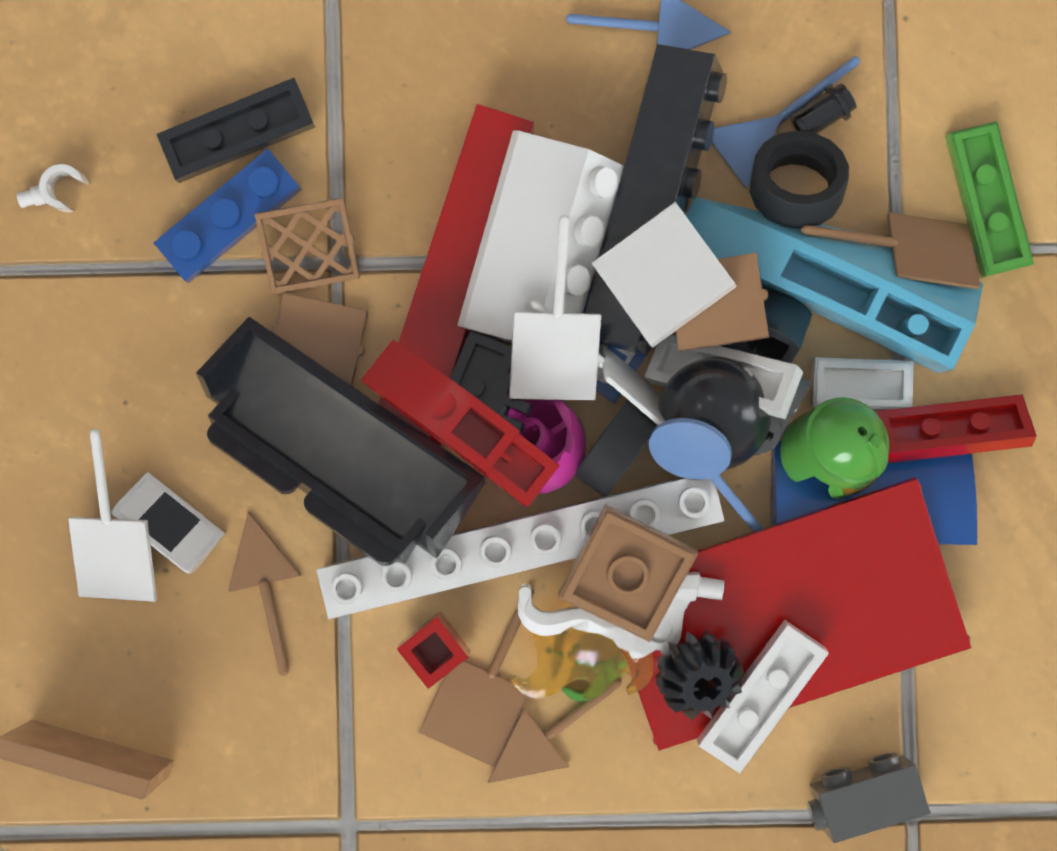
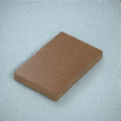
M30 720L0 736V759L141 800L146 798L169 777L174 761L35 720Z

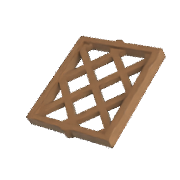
M344 197L254 214L262 247L261 256L265 260L272 294L360 279L353 245L354 235L350 230ZM330 207L321 221L306 212ZM335 210L342 216L344 226L342 235L326 225ZM296 213L287 227L272 218ZM301 217L316 226L308 241L292 231ZM267 223L282 232L274 247L267 244L264 230ZM321 231L337 240L328 255L313 246ZM287 237L303 247L294 261L279 252ZM342 244L349 250L351 265L348 269L333 259ZM308 251L323 260L315 275L299 265ZM274 257L290 267L281 281L274 276L271 262ZM328 265L343 273L320 278ZM294 271L308 279L306 281L286 284Z

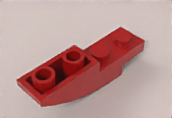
M395 340L389 343L360 380L439 443L445 444L526 508L529 507L560 466L520 435V431L495 411Z

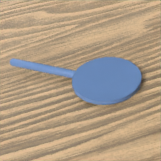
M676 418L662 422L652 431L649 439V450L653 459L662 468L674 475L687 479H710L753 532L763 528L720 476L730 464L732 450L729 441L719 430L699 420Z

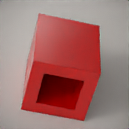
M441 611L405 638L397 647L398 652L427 689L431 688L469 658L471 651Z

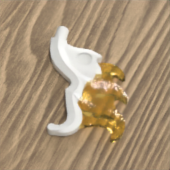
M688 572L650 642L576 606L555 611L540 610L532 602L531 586L526 583L522 584L518 596V616L522 624L533 633L538 661L534 672L528 678L514 675L511 681L517 690L526 696L546 698L558 693L568 683L577 679L586 680L590 686L582 694L584 700L600 696L610 688L616 679L624 674H629L633 680L626 687L628 695L641 691L653 675L654 661L652 652L660 650L662 656L670 655L668 641L678 644L681 638L684 611L690 601H696V597L722 600L724 580L700 577V572Z

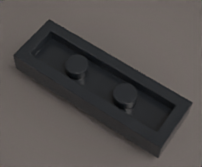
M291 78L156 135L174 179L181 183L313 129L315 124L296 79Z

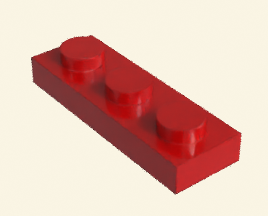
M1023 394L876 411V414L886 428L889 438L888 463L1032 447L1037 437Z

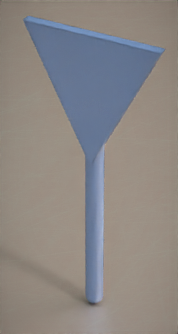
M854 56L774 117L714 128L713 146L746 189L751 181L755 155L763 143L774 136L778 126L787 120L792 113H796L825 91V87L833 85L860 64L859 57Z

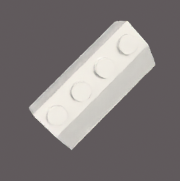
M513 131L457 326L512 345L514 312H534L529 304L532 300H537L553 313L559 218L562 215H567L570 220L563 313H583L595 271L592 263L598 259L624 166L586 148L522 131Z

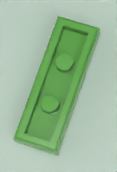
M995 121L947 134L945 139L967 224H969L971 240L981 278L1033 265L1034 261L998 122Z

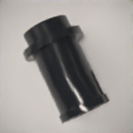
M842 83L836 87L833 85L825 87V94L789 116L795 130L818 134L841 118L845 121L850 119V112L857 108L850 91Z

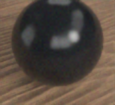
M705 358L687 364L669 379L661 393L658 408L665 421L676 418H689L705 422L719 430L729 441L732 450L730 464L726 469L728 470L745 463L758 452L768 436L772 416L759 408V397L764 398L763 390L755 375L753 374L751 377L744 369L746 368L745 366L728 359Z

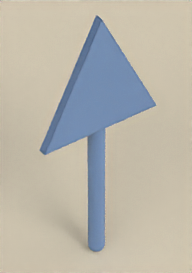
M660 0L659 21L568 14L566 16V21L569 24L657 31V44L684 49L695 48L731 33L681 0Z

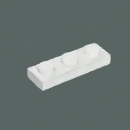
M672 334L657 344L645 374V378L651 384L665 387L669 379L678 370L697 360L705 358L732 360L745 366L746 368L744 369L752 377L754 374L759 381L764 394V398L759 397V408L768 415L786 419L803 374L798 365L721 346L679 351L677 336Z
M784 620L741 678L740 686L742 693L728 696L730 709L724 706L719 708L697 738L698 746L738 773H741L827 657L829 652L826 647Z

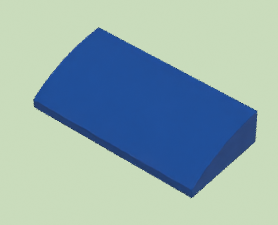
M781 441L771 451L770 526L916 477L922 486L921 491L938 544L977 545V499L972 454L888 463L885 471L870 487L844 498L834 499L829 494V485L821 482L815 476L799 482L789 478L781 461Z

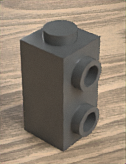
M891 752L872 757L868 760L869 766L850 771L848 767H840L824 772L820 775L821 781L810 784L814 799L807 801L808 811L816 831L823 829L831 841L837 843L931 814L916 765L904 755L898 757L897 753Z

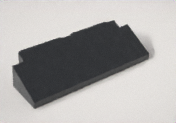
M248 317L196 372L206 397L218 404L208 414L211 426L207 430V437L210 443L279 493L290 494L297 488L305 492L307 495L304 498V507L308 514L382 566L392 565L398 559L405 564L416 545L437 559L486 483L485 476L251 317Z

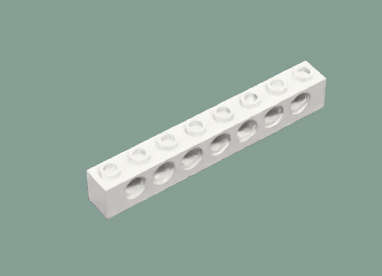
M680 477L611 494L607 497H599L454 533L437 559L416 545L405 564L398 559L392 565L382 566L365 555L325 565L316 571L328 619L577 558L605 504L667 535L723 522L724 517L716 486L710 479L695 480Z

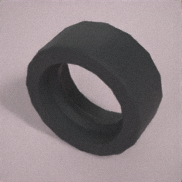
M798 130L779 133L764 142L755 155L749 192L755 207L768 220L784 227L799 229L804 225L818 226L832 218L841 206L849 179V164L843 151L830 139L819 134ZM790 164L806 166L817 171L827 181L828 187L820 193L810 195L793 194L780 188L771 179L770 172L780 166Z
M627 399L578 466L576 477L603 497H607L648 442L652 431L658 425Z

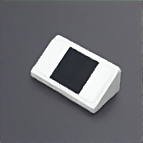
M147 472L110 511L117 519L148 520L150 545L187 574L193 573L199 568L226 534L150 472Z

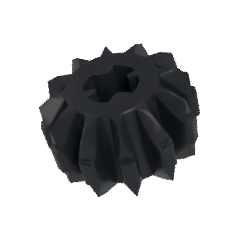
M708 630L698 639L687 631L685 641L680 645L668 641L671 654L657 657V667L660 672L655 675L656 685L660 693L664 694L663 698L668 707L673 709L675 713L682 711L691 721L701 711L712 719L714 708L720 705L730 709L728 696L742 693L739 679L744 675L743 666L737 656H735L736 652L731 644L723 638L717 639Z

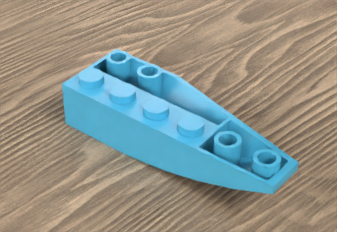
M697 197L693 199L685 215L717 259L757 252L761 284L767 290L791 296L804 304L810 311L936 373L954 369L976 324L983 287L982 283H980L979 289H971L897 277L891 247L804 235L799 228L784 227L768 220L760 211ZM821 224V225H818L819 227L845 230V229H840V228H836V227L826 226V225H822V224Z

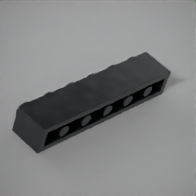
M657 44L600 257L674 202L677 203L685 214L689 198H696L701 183V170L697 169L702 150H709L714 134V122L710 121L714 103L722 102L727 84V74L723 73L715 54ZM596 270L585 314H601L599 344L647 356L650 347L649 343Z

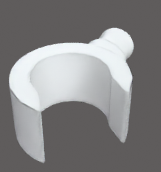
M53 165L42 174L39 185L30 187V190L18 192L17 200L21 208L34 204L36 206L48 204L62 212H74L66 204L56 199L54 186L60 178L65 176H72L87 185H90L84 174L69 165Z

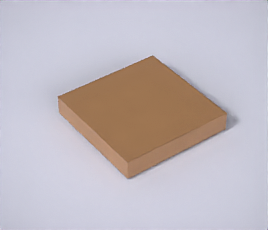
M605 504L558 592V597L650 642L695 561L698 552L695 548Z

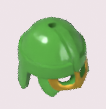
M833 398L820 403L812 410L795 418L788 425L781 440V461L787 475L793 481L799 482L815 476L821 482L829 485L828 491L832 498L841 499L867 489L885 471L888 464L889 438L879 416L866 404L852 398Z

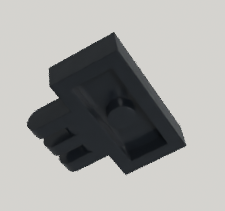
M470 330L450 379L517 428L520 431L519 434H522L525 424L515 418L507 417L509 410L512 409L529 416L533 406L520 399H509L512 347Z

